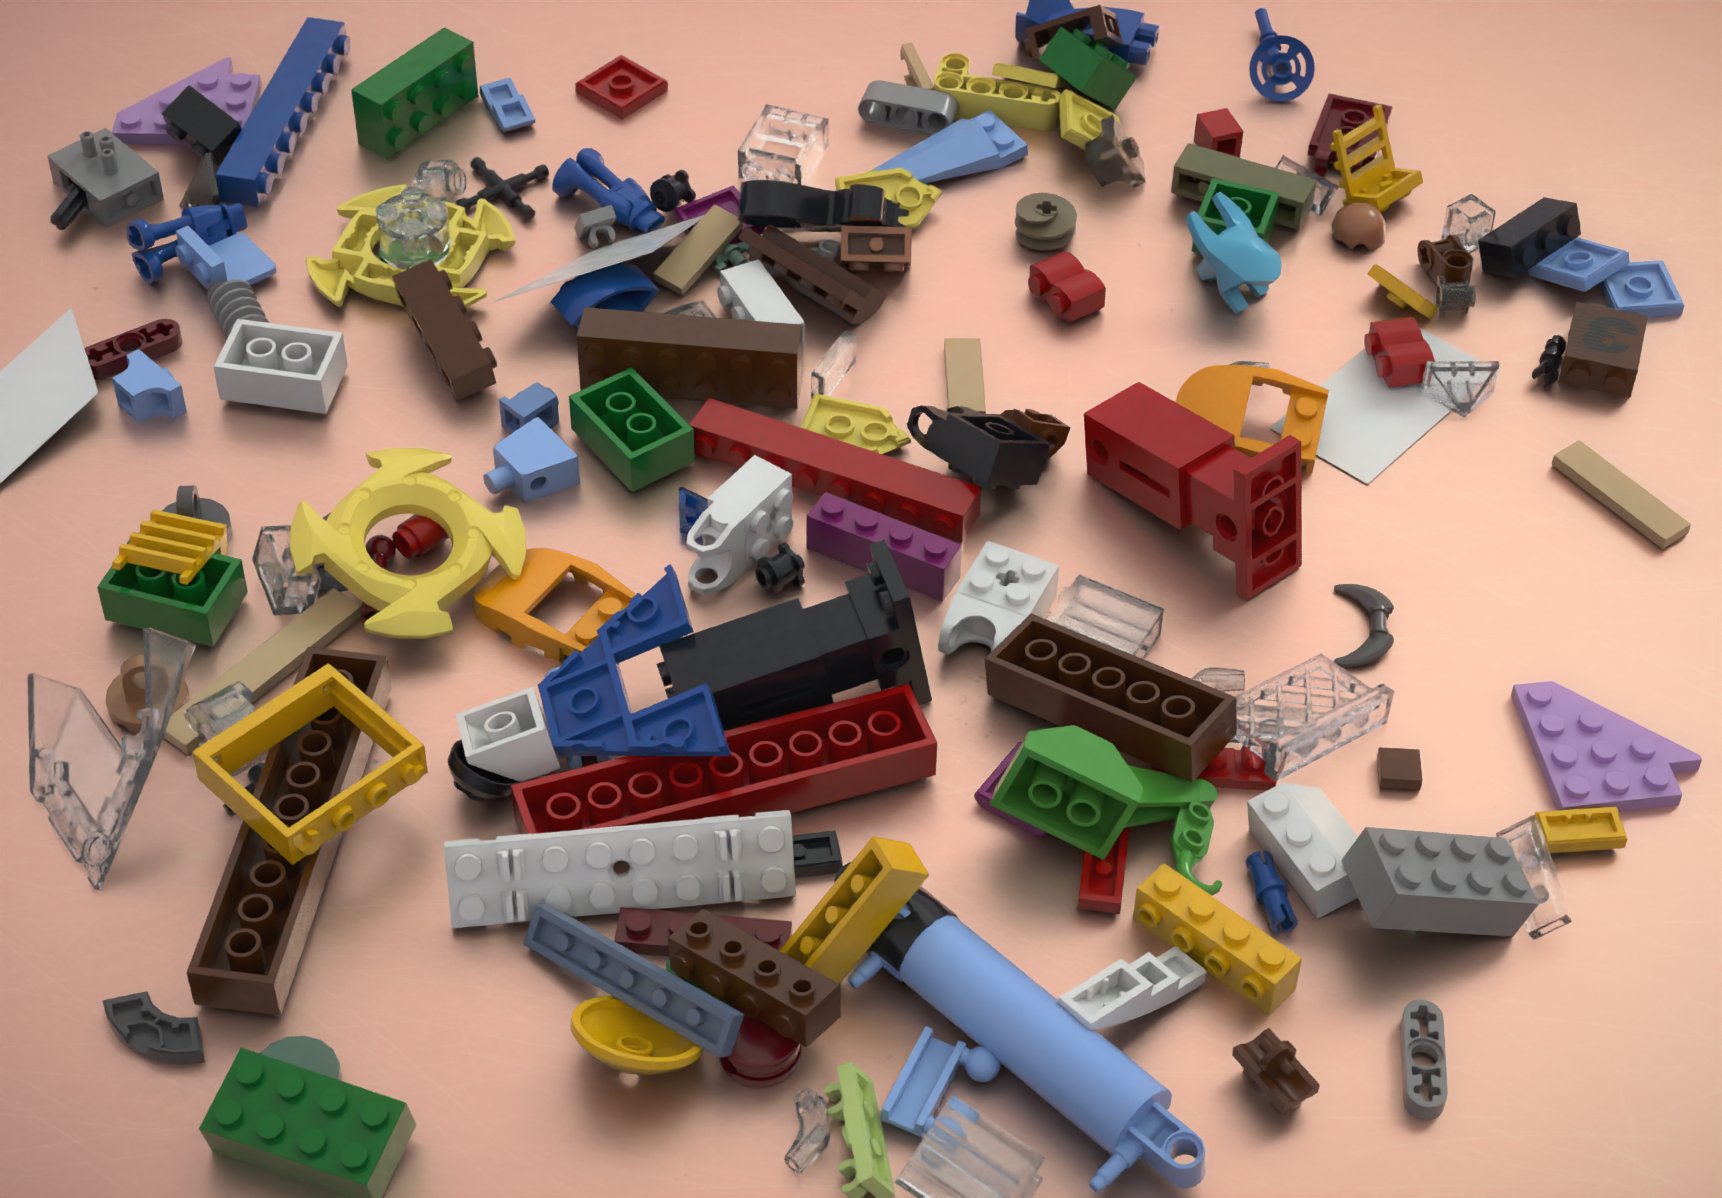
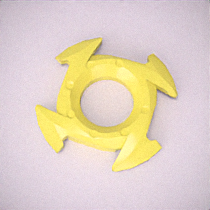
M406 184L363 193L340 204L337 207L338 215L351 218L332 250L333 258L323 260L319 256L306 257L305 259L309 277L318 291L338 307L343 305L350 288L368 297L403 306L398 298L392 276L412 267H398L382 262L373 254V247L379 239L394 232L408 230L435 231L446 238L449 246L443 255L434 260L433 263L438 271L443 269L446 271L453 287L450 290L452 296L459 295L467 308L487 297L486 289L463 287L472 280L489 251L499 249L505 252L516 244L511 224L502 212L485 199L477 201L475 215L472 219L466 215L464 207L450 202L408 195Z
M389 448L366 452V458L370 467L378 468V470L346 495L329 514L327 521L307 502L301 501L297 505L290 531V554L297 576L311 573L314 565L324 563V570L364 603L380 611L365 621L364 630L367 633L395 639H427L452 634L453 626L450 614L444 611L479 583L488 571V564L492 556L513 580H517L521 576L526 557L525 528L518 508L504 505L502 512L492 513L449 481L430 474L450 464L452 459L450 454L423 448ZM398 514H416L428 517L444 528L450 537L452 551L448 559L431 572L413 576L399 575L381 568L371 559L365 548L366 536L374 525L387 517Z

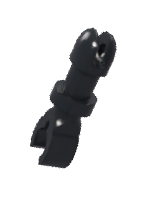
M1554 335L1552 339H1548L1545 351L1542 352L1539 359L1540 365L1532 372L1533 379L1543 374L1545 379L1543 389L1558 380L1559 373L1557 370L1562 362L1561 355L1566 349V341L1560 335Z

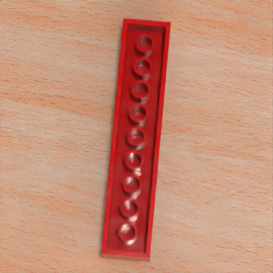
M906 684L726 730L724 733L731 752L729 756H624L511 785L514 818L520 834H538L728 815L750 817L755 816V813L790 810V813L934 776L936 775L938 742L910 685Z

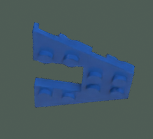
M671 564L664 568L667 574L643 596L637 593L630 600L627 608L616 612L596 631L599 636L580 654L575 650L564 660L563 665L558 670L551 672L538 684L552 745L559 756L731 755L714 696L707 683L632 713L619 663L657 648L661 644L671 642L694 632L677 574Z

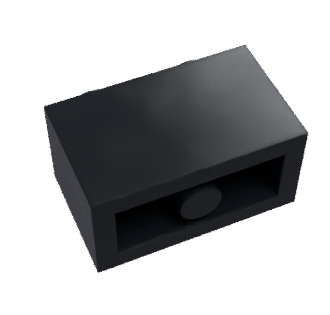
M190 85L161 113L167 124L165 130L173 139L179 143L184 140L191 145L190 149L198 158L204 162L209 159L218 167L222 164L242 130L238 121Z

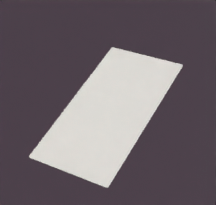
M1420 328L1423 339L1429 344L1435 360L1432 382L1389 387L1383 378L1378 377L1375 360L1372 355L1367 354L1364 348L1320 385V387L1329 390L1316 455L1362 482L1369 484L1489 378L1496 369ZM1286 415L1270 428L1282 435Z

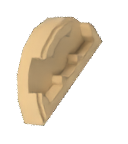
M913 43L902 44L900 57L901 60H905L909 75H904L906 85L934 90L930 77Z

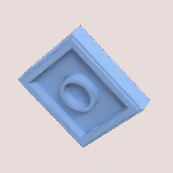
M1576 237L1530 268L1529 276L1586 292L1630 263L1629 252Z
M1663 260L1630 262L1598 283L1609 308L1648 317L1682 315L1685 305Z

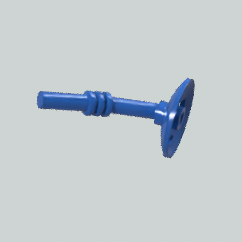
M1259 8L1255 11V17L1261 33L1259 37L1260 45L1252 54L1249 64L1251 82L1255 89L1267 99L1278 102L1293 100L1302 95L1310 86L1315 72L1314 58L1309 48L1299 39L1286 35L1278 36L1272 29L1267 9ZM1281 44L1289 45L1287 53L1280 52ZM1299 53H1301L1305 61V76L1300 75L1301 64L1297 57ZM1291 60H1293L1295 63V73L1291 72ZM1258 61L1263 62L1261 71L1266 81L1264 84L1260 82L1257 74ZM1267 64H1268V65H1271V67H1270V72H1271V74H1272V77H1271V78H1269V76H1268V74H1267ZM1292 82L1297 87L1287 93L1273 92L1275 85H1286Z

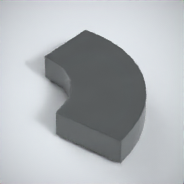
M148 991L103 1000L106 1017L112 1031L130 1050L145 1058L169 1064L205 1062L197 1017L179 1018L163 1013L152 1003Z

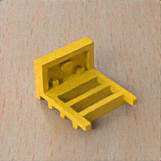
M1376 105L1372 107L1374 118L1344 136L1342 135V130L1336 129L1333 131L1334 142L1330 144L1331 151H1336L1338 161L1334 163L1335 170H1340L1342 180L1338 184L1339 188L1345 189L1346 193L1343 206L1352 203H1369L1378 208L1380 212H1383L1389 208L1391 203L1397 199L1409 196L1413 189L1424 182L1421 170L1395 168L1382 105ZM1378 131L1379 136L1347 155L1346 148L1372 132ZM1382 149L1381 156L1351 174L1350 167Z
M153 509L150 513V521L141 522L140 532L131 533L129 536L130 543L128 545H120L119 555L112 561V569L121 570L126 563L181 574L179 576L180 583L187 585L214 553L228 556L227 525Z

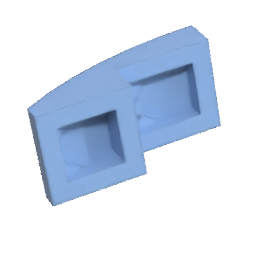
M511 77L480 86V96L503 132L535 124V118L524 95H519Z

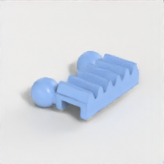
M925 1026L881 1109L880 1120L921 1138H924L925 1134L929 1135L930 1141L935 1148L943 1152H952L963 1144L966 1135L965 1127L955 1116L942 1115L934 1118L935 1110L939 1109L942 1097L947 1093L949 1083L953 1082L956 1070L963 1065L967 1074L973 1080L988 1082L997 1076L1001 1063L990 1050L983 1046L969 1049L966 1047V1043L959 1040L956 1046H952L933 1038V1029Z

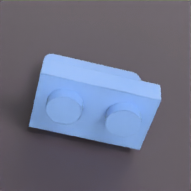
M189 226L176 231L178 246L175 248L179 261L207 290L215 283L221 281L243 280L252 285L274 275L277 271L276 264L244 233L234 234L208 246Z

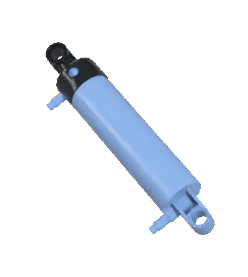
M850 863L845 864L838 870V872L835 875L834 883L845 871V869L850 865ZM920 886L866 951L868 957L848 977L850 985L858 988L873 977L881 968H884L900 983L909 986L979 1046L990 1050L1005 1068L1111 1155L1089 1182V1186L1095 1192H1101L1106 1186H1109L1126 1168L1129 1169L1139 1158L1178 1188L1187 1189L1201 1183L1206 1173L1204 1143L1194 1131L1168 1111L1172 1099L1170 1090L1095 1029L1089 1030L1058 1004V999L961 922L953 911ZM1184 1154L1195 1158L1189 1164H1179L1174 1161L1176 1157Z

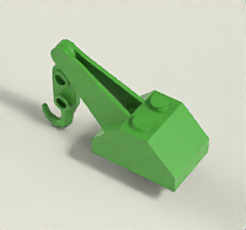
M1076 725L1028 731L994 789L989 805L1103 860L1125 827L1175 819L1170 837V846L1176 859L1175 871L1211 896L1217 894L1222 887L1220 880H1216L1213 885H1206L1198 881L1192 874V867L1200 862L1208 852L1214 826L1210 808L1218 797V791L1210 782L1203 779H1195L1192 783L1176 775L1128 765L1113 743Z

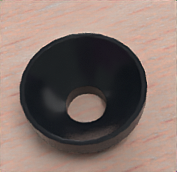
M462 740L455 742L452 746L447 761L451 775L454 778V785L470 799L484 802L485 799L502 798L512 794L511 785L520 783L519 781L468 764Z

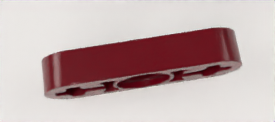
M159 319L86 347L85 351L94 380L104 379L125 371L128 368L126 355L133 352L122 351L127 347H140L139 350L151 360L176 351L182 345L180 326L172 319Z

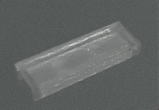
M1531 815L1497 832V837L1507 839L1539 902L1537 908L1524 923L1527 934L1535 940L1571 923L1572 919L1540 822L1537 818Z

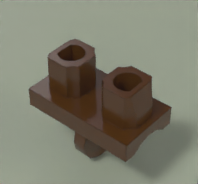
M1267 1028L1252 1041L1233 1047L1232 1056L1244 1068L1243 1074L1250 1082L1258 1084L1271 1099V1106L1280 1116H1285L1299 1108L1304 1100L1317 1094L1320 1084L1296 1059L1295 1055L1297 1052L1292 1043L1289 1041L1281 1042L1272 1030Z

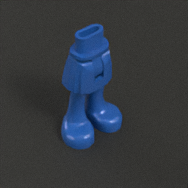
M583 148L578 152L576 161L568 158L557 170L553 179L552 189L554 193L562 198H568L580 189L593 198L600 205V208L612 205L616 215L615 221L623 226H629L633 231L641 230L644 233L655 231L664 223L665 217L657 212V206L650 200L643 188L630 177L625 181L619 179L604 165L602 155L592 148ZM596 179L600 180L603 184H605V185L609 188V190L606 189L604 186H602L601 184H599V183H598L597 181H595V180H596Z
M220 203L218 205L188 207L183 209L182 217L153 225L144 219H136L129 222L127 225L128 243L138 250L132 253V259L141 277L149 284L157 282L162 278V264L169 259L177 257L175 248L178 246V241L175 240L157 247H153L157 240L176 235V231L183 227L189 226L208 246L236 234V232L247 229V221L242 205L236 203L227 206L224 203Z

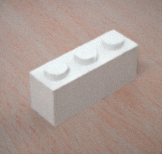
M759 259L720 271L721 286L717 287V295L721 305L728 307L733 319L803 325L802 350L805 349V322Z

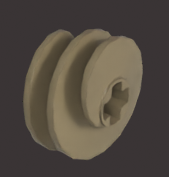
M1043 192L1032 193L1022 197L1016 205L1015 226L1017 230L1015 234L1018 242L1027 248L1039 251L1054 250L1065 246L1072 240L1076 232L1077 213L1074 206L1068 200L1056 194Z

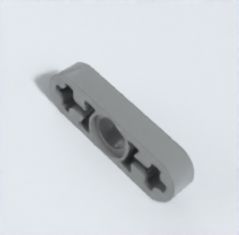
M1415 1000L1405 1007L1400 1024L1403 1102L1406 1110L1412 1116L1421 1120H1432L1442 1114L1448 1096L1444 1018L1442 1011L1434 1003L1426 1000ZM1417 1018L1424 1019L1425 1025L1428 1026L1425 1036H1419L1420 1026L1419 1021L1416 1020ZM1417 1052H1425L1431 1055L1436 1063L1428 1067L1421 1066L1412 1059V1055ZM1422 1082H1429L1428 1097L1432 1101H1424L1422 1094H1419Z

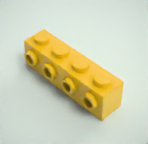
M872 836L780 951L840 984L930 875L911 844Z
M1165 863L1137 887L1132 918L1135 922L1172 948L1174 946L1178 947L1210 975L1268 1016L1296 990L1302 961L1301 957Z

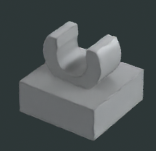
M612 205L579 214L574 229L579 240L588 237L587 242L592 249H596L599 244L596 237L597 234L605 235L609 244H612L615 240L616 233L612 226L616 215Z

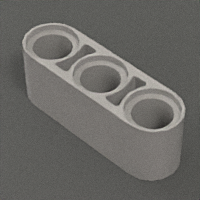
M875 80L867 86L859 103L858 112L862 119L872 124L934 135L953 123L959 105L956 98L946 92Z

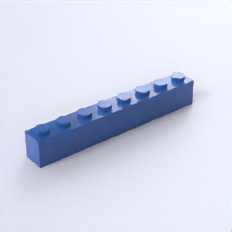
M307 17L215 174L221 202L259 207L266 194H270L277 174L282 173L286 158L289 153H293L299 135L305 132L308 119L312 113L316 112L322 94L327 93L331 78L334 74L338 73L340 62L344 55L347 56L350 51L351 41L350 37L346 36L345 22Z

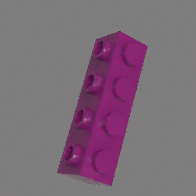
M827 492L821 496L806 515L807 549L868 572L866 563L873 561L869 545L885 540L905 587L941 602L944 601L960 579L962 545L947 538L932 534Z

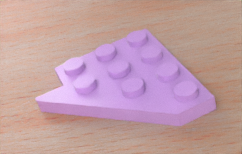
M226 57L118 112L112 134L124 144L189 145L184 140L181 143L177 142L165 130L167 124L161 114L188 85L238 121L241 128H243L259 99L262 86L260 74H232V58Z
M1554 681L1513 685L1512 700L1557 810L1617 807L1618 812L1680 804L1683 794L1673 773L1699 770L1702 762L1699 754Z

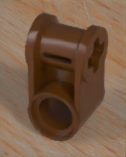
M1451 234L1447 235L1443 240L1433 242L1427 239L1421 240L1417 248L1419 263L1433 279L1438 289L1450 296L1465 294L1469 289L1474 259L1461 244L1458 236Z

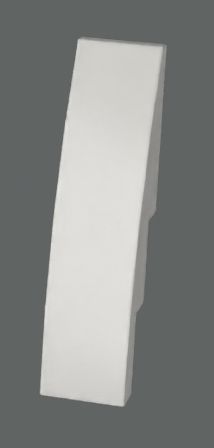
M1174 946L1157 958L1149 952L1130 964L1121 958L1060 996L1058 1004L1089 1030L1114 1026L1144 1016L1204 984L1207 971L1178 947Z

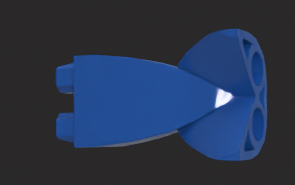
M1029 0L1026 14L1019 12L1016 14L1015 38L1017 42L1024 43V40L1028 38L1026 28L1087 8L1074 9L1069 0ZM1105 7L1116 14L1124 46L1114 49L1109 48L1108 51L1112 54H1117L1130 64L1135 63L1147 66L1151 55V47L1155 48L1158 42L1159 26L1144 23V13ZM1093 28L1083 31L1089 37L1095 38Z

